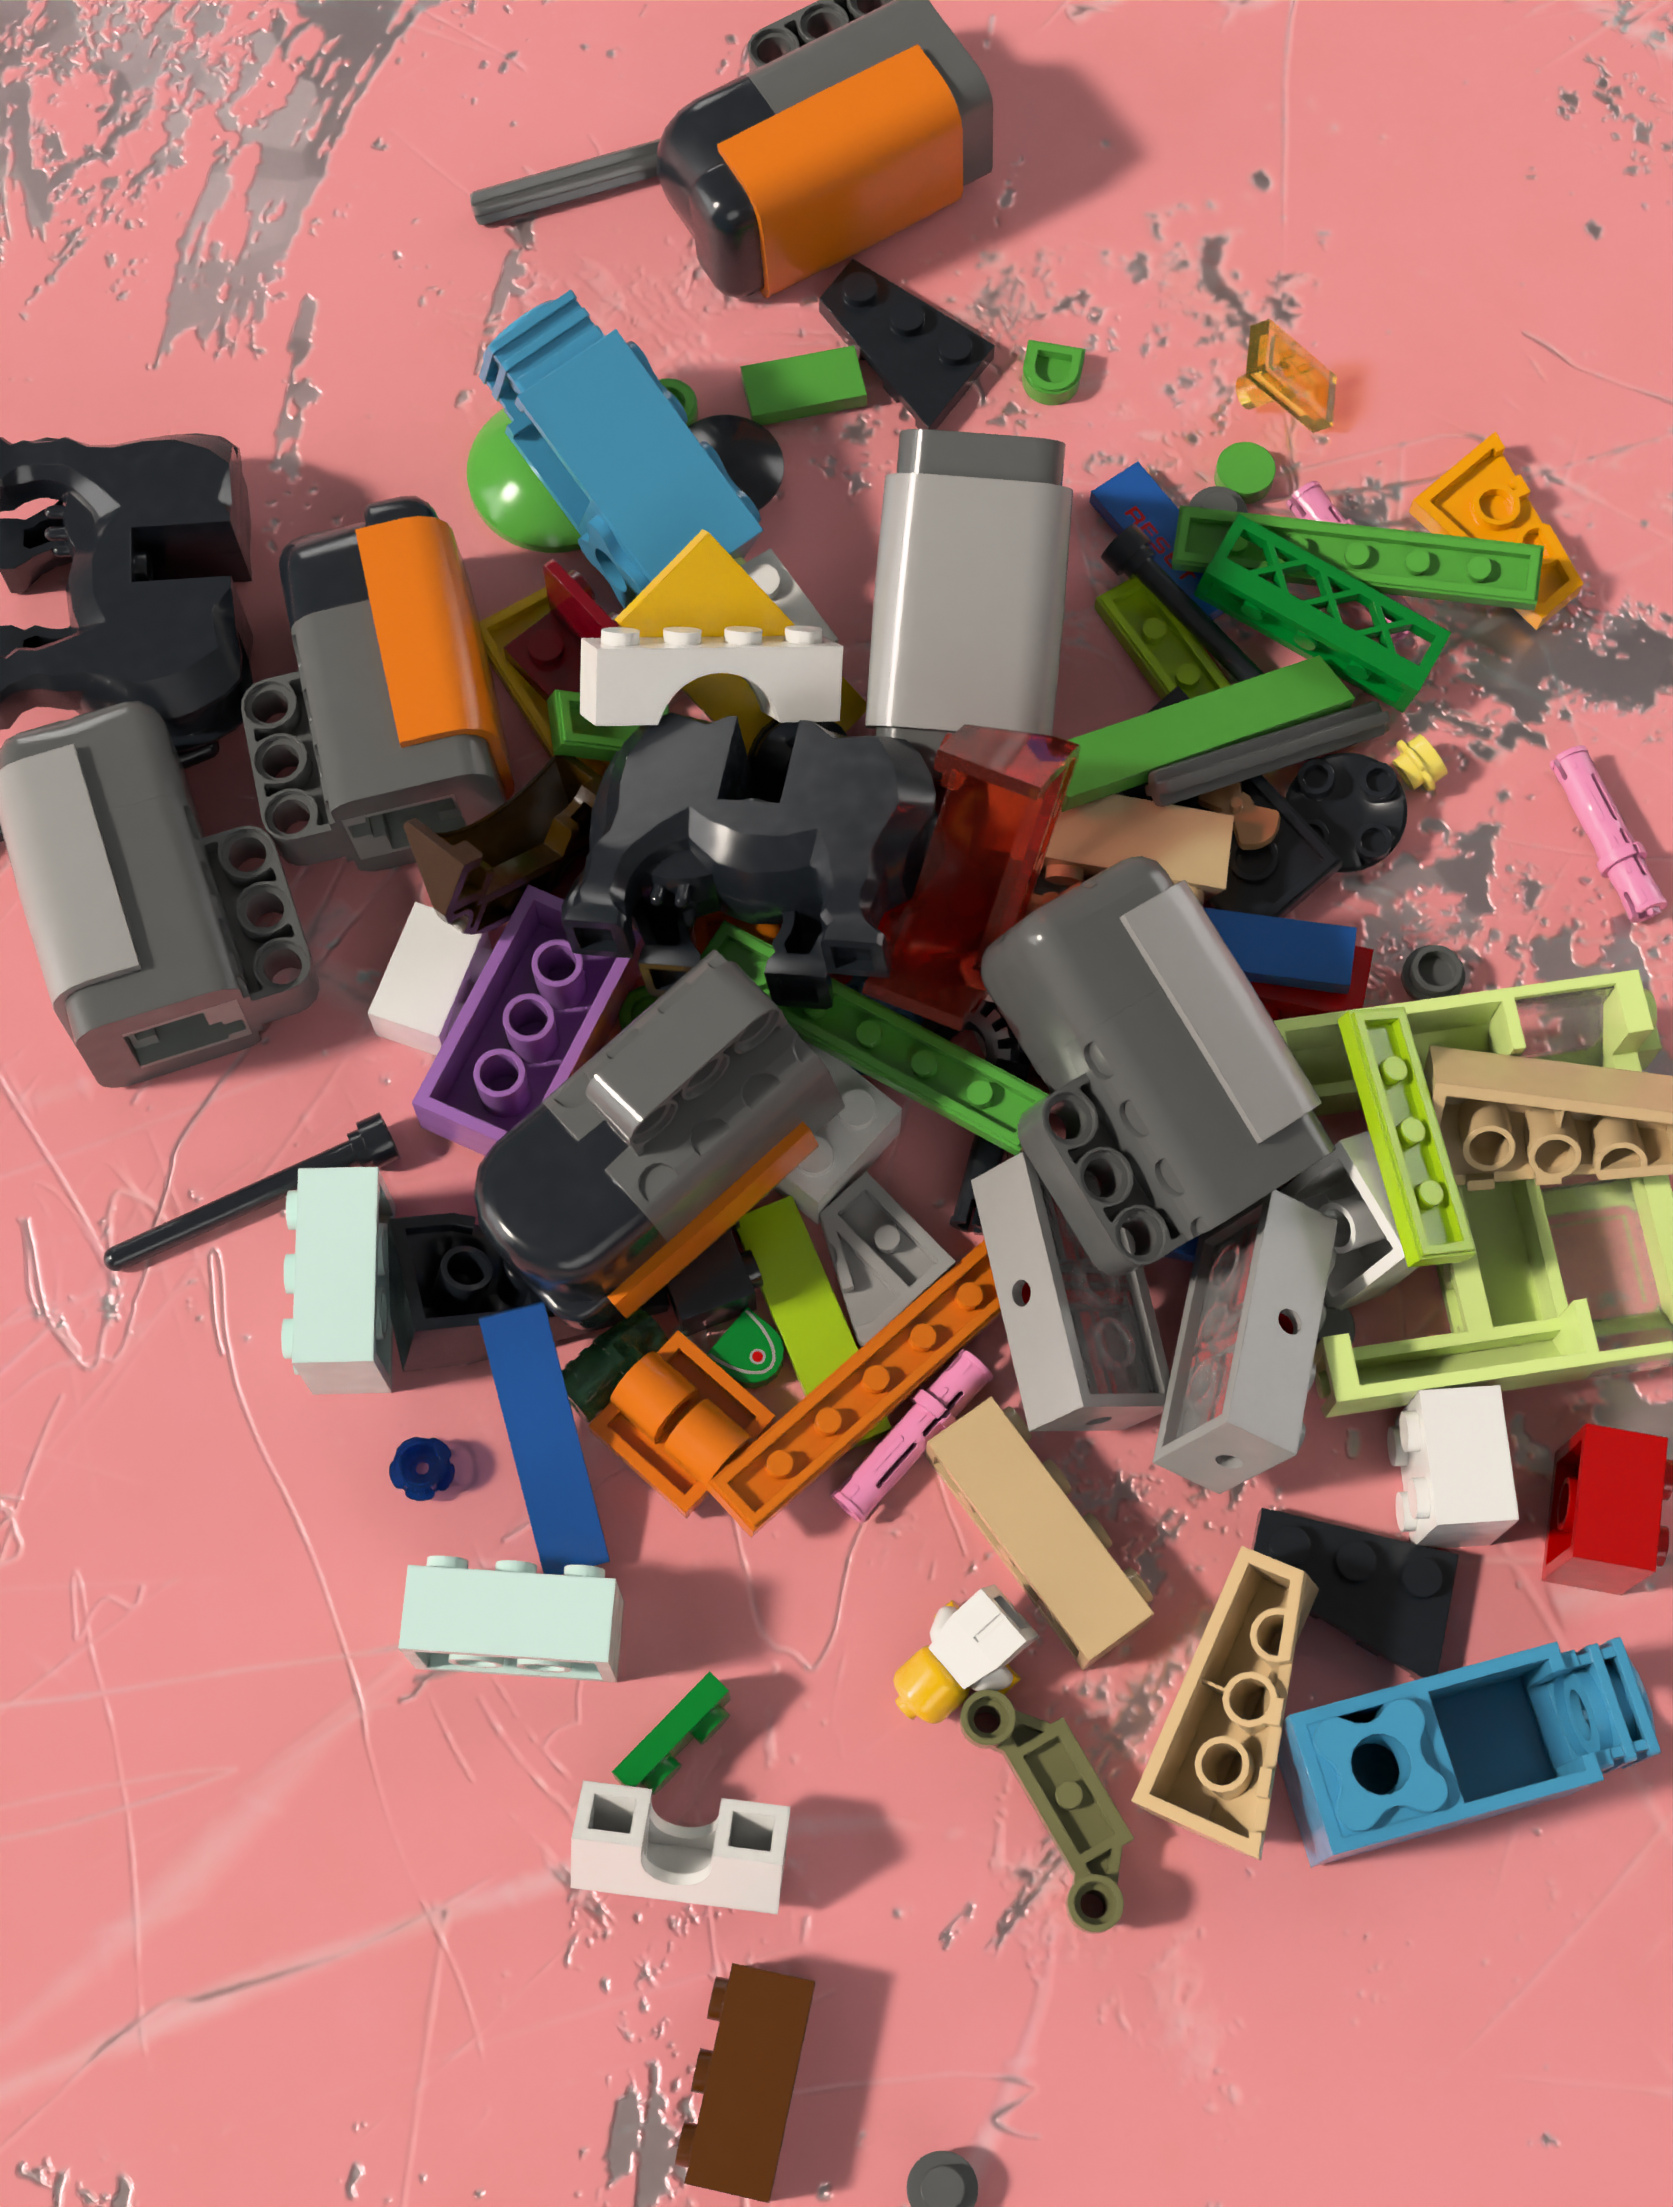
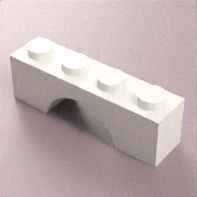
M730 626L725 628L724 637H701L702 630L693 627H666L663 629V637H640V630L634 628L601 629V638H581L580 715L595 726L658 725L672 697L686 684L705 675L729 673L743 677L753 690L761 711L780 723L799 722V720L813 722L840 721L843 646L822 636L823 629L814 626L785 627V636H762L763 630L761 628Z

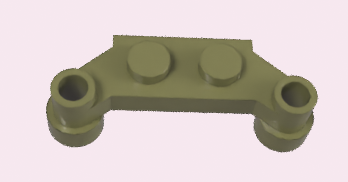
M987 1689L975 1692L965 1701L960 1713L959 1722L964 1737L976 1747L992 1749L1003 1754L1073 1875L1072 1887L1068 1891L1065 1901L1066 1913L1071 1923L1079 1930L1089 1934H1099L1109 1930L1119 1921L1123 1913L1124 1900L1117 1883L1122 1847L1134 1840L1133 1835L1063 1717L1051 1724L1015 1710L1011 1701L998 1691ZM980 1713H989L996 1718L998 1729L992 1733L981 1732L975 1726L974 1717ZM1093 1894L1102 1901L1103 1914L1100 1918H1089L1083 1913L1080 1905L1083 1895Z

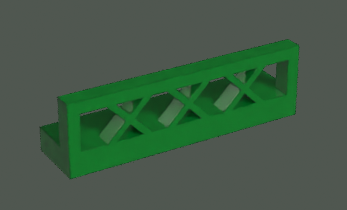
M1238 513L1210 561L1193 594L1306 659L1320 655L1338 677L1402 713L1420 691L1451 635L1450 631ZM1241 536L1263 549L1268 566L1249 571L1227 557ZM1278 558L1282 559L1285 562L1280 563ZM1300 571L1307 573L1316 579L1321 596L1307 600L1297 598L1289 593L1284 575ZM1272 578L1273 584L1265 579ZM1332 588L1339 592L1333 593ZM1352 601L1362 604L1369 609L1374 627L1356 631L1342 622L1337 605ZM1325 608L1326 613L1320 611L1319 609ZM1385 618H1387L1388 620H1390V621H1392V622H1391V623H1386ZM1410 631L1430 643L1419 665L1396 653L1391 634ZM1378 638L1379 643H1377L1376 641H1374V640H1372V639Z

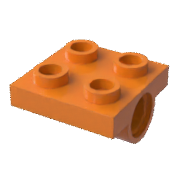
M678 1330L658 1352L651 1351L633 1365L615 1387L610 1397L611 1402L588 1427L596 1438L685 1518H688L710 1494L706 1489L708 1482L763 1435L776 1422V1416Z

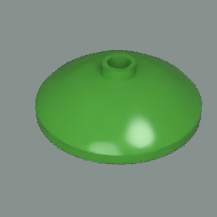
M501 409L479 431L469 452L467 482L475 509L493 532L521 548L544 553H563L580 550L578 538L581 535L505 434L507 425L512 421L504 412L505 409Z

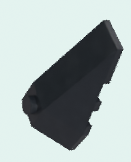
M445 1213L389 1219L387 1227L390 1316L403 1372L468 1365L487 1360L488 1355L478 1320L479 1317L542 1301L521 1276L497 1253L494 1246L483 1234L479 1225L475 1224L476 1217ZM664 1286L628 1319L618 1311L607 1322L593 1329L583 1330L569 1327L547 1306L546 1310L555 1342L667 1312L670 1302Z

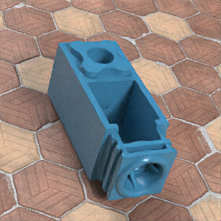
M569 290L556 300L546 301L529 310L499 333L483 354V364L479 378L484 385L487 384L492 391V396L497 402L501 403L505 409L504 412L512 421L507 425L505 434L581 535L578 538V543L589 562L605 577L618 601L625 609L702 529L708 531L733 559L740 556L744 559L763 532L762 527L759 525L761 517L753 501L732 481L714 448L706 441L699 443L685 424L688 422V418L683 406L658 380L640 347L633 341L626 343L617 329L605 336L598 325L595 326L591 321L587 310L582 308L577 302V297L573 291Z
M1621 1637L1606 1641L1600 1646L1597 1643L1585 1646L1578 1652H1575L1573 1649L1561 1653L1556 1641L1290 1714L1283 1721L1277 1760L1310 1867H1315L1572 1795L1603 1781V1774L1612 1772L1620 1767L1624 1769L1634 1766L1660 1754L1661 1750L1655 1735L1653 1712L1647 1692L1638 1671L1627 1655Z

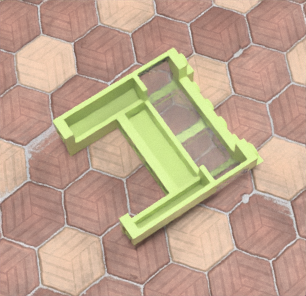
M1639 969L1353 1009L1405 1007L1423 1072L1429 1045L1639 1072L1645 1070L1662 1049L1656 1026V1002L1652 992L1643 988ZM1348 1010L1274 1021L1322 1102L1313 1109L1316 1116L1363 1110L1337 1021ZM1596 1174L1563 1177L1562 1184L1536 1186L1535 1179L1495 1182V1189L1468 1191L1467 1185H1457L1477 1254L1465 1262L1436 1265L1451 1333L1353 1348L1349 1333L1322 1337L1316 1346L1313 1363L1316 1366L1315 1382L1318 1396L1320 1399L1327 1398L1321 1407L1325 1418L1407 1406L1419 1390L1501 1385V1392L1673 1366V1192L1669 1176L1599 1180Z

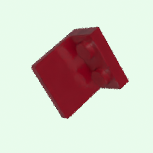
M553 558L542 566L550 612L503 647L506 660L546 702L555 689L580 693L581 638H601V629L621 627L614 620L619 614L614 611L608 615L595 602V594L584 577L576 570H571L567 573Z

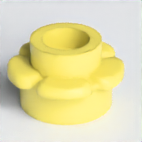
M1421 734L1407 743L1403 740L1397 742L1400 756L1395 758L1392 763L1406 785L1411 790H1415L1421 785L1427 791L1436 789L1435 783L1446 776L1448 771L1433 746Z

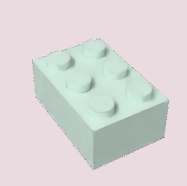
M379 1167L298 1168L297 1190H288L287 1227L289 1230H296L295 1254H286L284 1259L286 1294H294L293 1318H285L282 1322V1354L284 1359H292L295 1375L301 1376L313 1395L391 1393L393 1325L390 1316L387 1225L390 1218H395L396 1205Z
M453 1556L427 1557L426 1566L408 1565L398 1649L415 1669L617 1683L624 1600L617 1580L605 1578V1569L589 1565H567L564 1567V1575L536 1573V1564L525 1561L501 1560L496 1562L495 1571L468 1569V1560Z

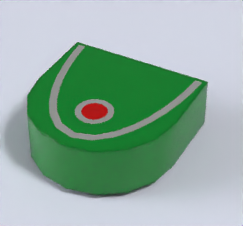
M747 1307L706 1355L743 1388L755 1389L768 1385L778 1376L783 1367L784 1347L781 1337L773 1327Z

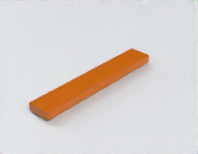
M985 1239L708 1482L706 1489L750 1537L754 1536L1002 1314Z

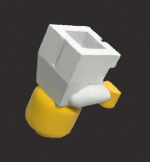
M995 1584L981 1588L961 1607L954 1600H951L944 1607L940 1608L934 1616V1622L930 1630L931 1645L920 1648L895 1672L893 1682L899 1694L895 1699L896 1704L911 1720L918 1716L927 1723L938 1724L967 1699L970 1687L977 1692L988 1689L1005 1695L1021 1680L1008 1663L1039 1637L1038 1633L1014 1609L1015 1607Z

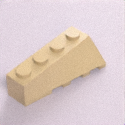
M1429 1045L1424 1067L1425 1079L1456 1184L1467 1185L1468 1191L1495 1189V1182L1535 1179L1536 1186L1562 1184L1563 1177L1596 1174L1599 1180L1673 1175V1076Z
M1241 1546L1131 1800L1154 1816L1211 1842L1260 1861L1265 1840L1295 1646L1319 1591V1588L1305 1571Z

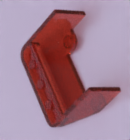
M964 724L955 734L948 732L945 735L934 760V770L943 773L941 786L946 788L947 791L912 900L906 905L902 913L891 911L882 929L892 962L890 978L869 977L865 981L862 990L863 994L958 1031L962 1030L989 995L979 972L986 948L1026 917L1079 758L1081 748L1079 744L1054 735Z

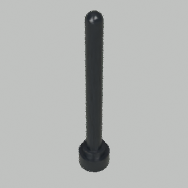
M1132 524L1122 531L1104 550L1101 559L1118 576L1124 573L1130 580L1137 577L1238 682L1265 674L1153 560L1156 553L1150 548L1152 540L1136 524Z
M378 1112L356 1122L358 1129L347 1133L349 1140L108 1248L104 1254V1264L112 1271L124 1270L286 1197L288 1190H297L298 1168L352 1167L359 1163L361 1167H368L374 1164L375 1167L381 1168L401 1159L400 1154L382 1115Z

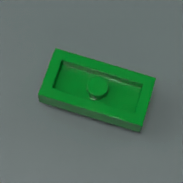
M709 1671L612 1771L615 1779L621 1785L652 1789V1795L656 1794L681 1768L682 1764L675 1757L694 1738L703 1745L727 1721L730 1714L724 1707L731 1700L729 1690Z

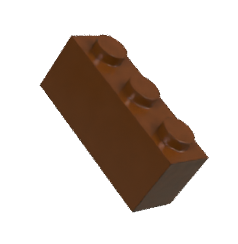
M732 1963L729 1979L716 1976L707 2019L719 2022L714 2049L712 2051L700 2048L691 2092L704 2094L697 2124L684 2121L675 2159V2165L687 2168L684 2184L766 2203L770 2202L813 1999L815 1981Z

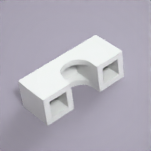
M583 1780L571 1838V1888L778 1914L791 1807L721 1798L719 1816L715 1821L701 1827H683L669 1823L656 1814L652 1807V1789Z

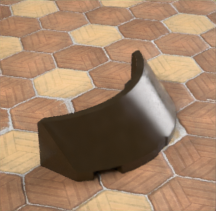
M554 755L542 770L505 804L468 826L449 832L436 833L416 818L406 821L403 827L437 916L444 922L451 924L462 934H481L497 929L500 925L510 920L528 884L550 893L559 885L560 877L565 868L575 858L582 855L586 856L589 852L592 806L602 777L574 756Z

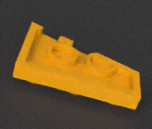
M1495 431L1413 499L1409 513L1433 534L1544 546L1535 610L1513 608L1538 630L1579 594L1584 583L1550 524L1542 523L1528 498L1531 493L1521 474L1515 476L1503 455L1505 446Z

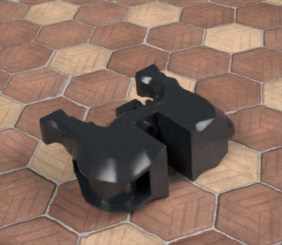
M200 433L165 435L112 445H89L69 437L60 439L45 437L34 441L22 440L12 444L3 437H0V512L13 511L22 504L39 498L59 500L54 505L48 506L26 520L0 518V573L10 592H25L42 574L58 566L72 563L66 586L70 626L68 628L51 629L34 625L23 630L13 625L0 626V730L10 729L21 713L35 707L75 710L79 714H85L128 701H141L152 706L160 713L166 723L177 753L196 750L212 744L236 730L243 723L241 712L242 698L245 692L253 685L250 665L253 634L233 583L252 581L250 558L251 519L248 490L242 473L240 448L222 436Z
M671 712L661 716L658 725H641L623 743L622 748L615 753L603 774L592 806L589 837L590 852L586 856V866L573 882L562 903L561 920L572 953L633 958L636 946L632 927L633 923L634 928L641 935L644 942L638 966L649 994L661 997L702 960L701 954L692 943L691 937L696 918L721 911L727 916L749 924H782L780 931L772 942L775 953L767 960L764 971L771 999L778 1006L825 1010L832 1008L834 994L830 973L890 978L892 962L885 935L878 929L884 913L908 902L917 895L932 877L944 855L943 833L939 816L935 810L937 796L932 776L921 754L905 739L885 736H844L828 731L813 721L799 720L780 803H772L756 799V786L737 716H727L710 722Z

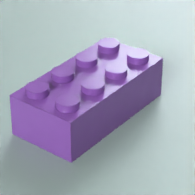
M528 884L412 1101L421 1128L486 1156L491 1147L603 1048L619 1017V1011L628 993L633 990L641 974L638 966L640 953L644 946L641 935L633 930L636 940L633 958L572 953L561 920L562 903L564 900Z

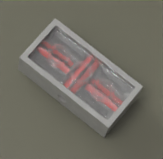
M1025 1152L1017 1154L972 1179V1188L1029 1432L1125 1430L1163 1413L1170 1373L1144 1268H1139L1122 1276H1112L1100 1271L1090 1260ZM1085 1169L1084 1181L1092 1194L1099 1197L1101 1186L1098 1178L1092 1172ZM1121 1227V1243L1129 1253L1134 1255V1238L1128 1230Z
M1275 1189L1232 1218L1199 1235L1152 1463L1221 1494L1297 1455L1306 1433V1427L1302 1421L1307 1393L1312 1387L1316 1376V1366L1313 1363L1317 1337L1326 1319V1307L1323 1303L1327 1280L1336 1262V1250L1333 1246L1337 1220Z

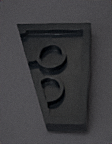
M853 258L819 298V312L848 346H855L858 359L867 361L883 380L885 391L896 403L900 401L915 418V426L918 429L936 430L994 359L995 345Z
M1261 1508L1257 1517L1251 1550L1306 1572L1319 1588L1309 1616L1314 1619L1320 1618L1356 1640L1355 1644L1377 1657L1381 1655L1410 1673L1409 1677L1414 1680L1438 1674L1458 1554Z

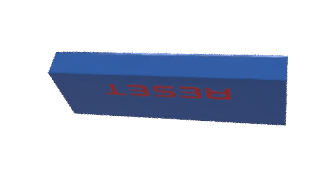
M1138 461L1091 491L1090 504L1117 535L1130 525L1136 524L1152 540L1150 548L1156 553L1153 560L1212 620L1224 614L1221 610L1193 595L1204 573L1172 570L1179 509Z

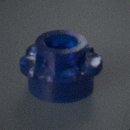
M410 1438L404 1441L396 1450L394 1460L389 1467L390 1479L395 1488L405 1491V1495L409 1499L414 1501L431 1500L437 1491L447 1490L453 1482L455 1467L450 1463L452 1453L448 1446L437 1438ZM420 1463H426L429 1466V1470L425 1474H418L416 1471L417 1466Z

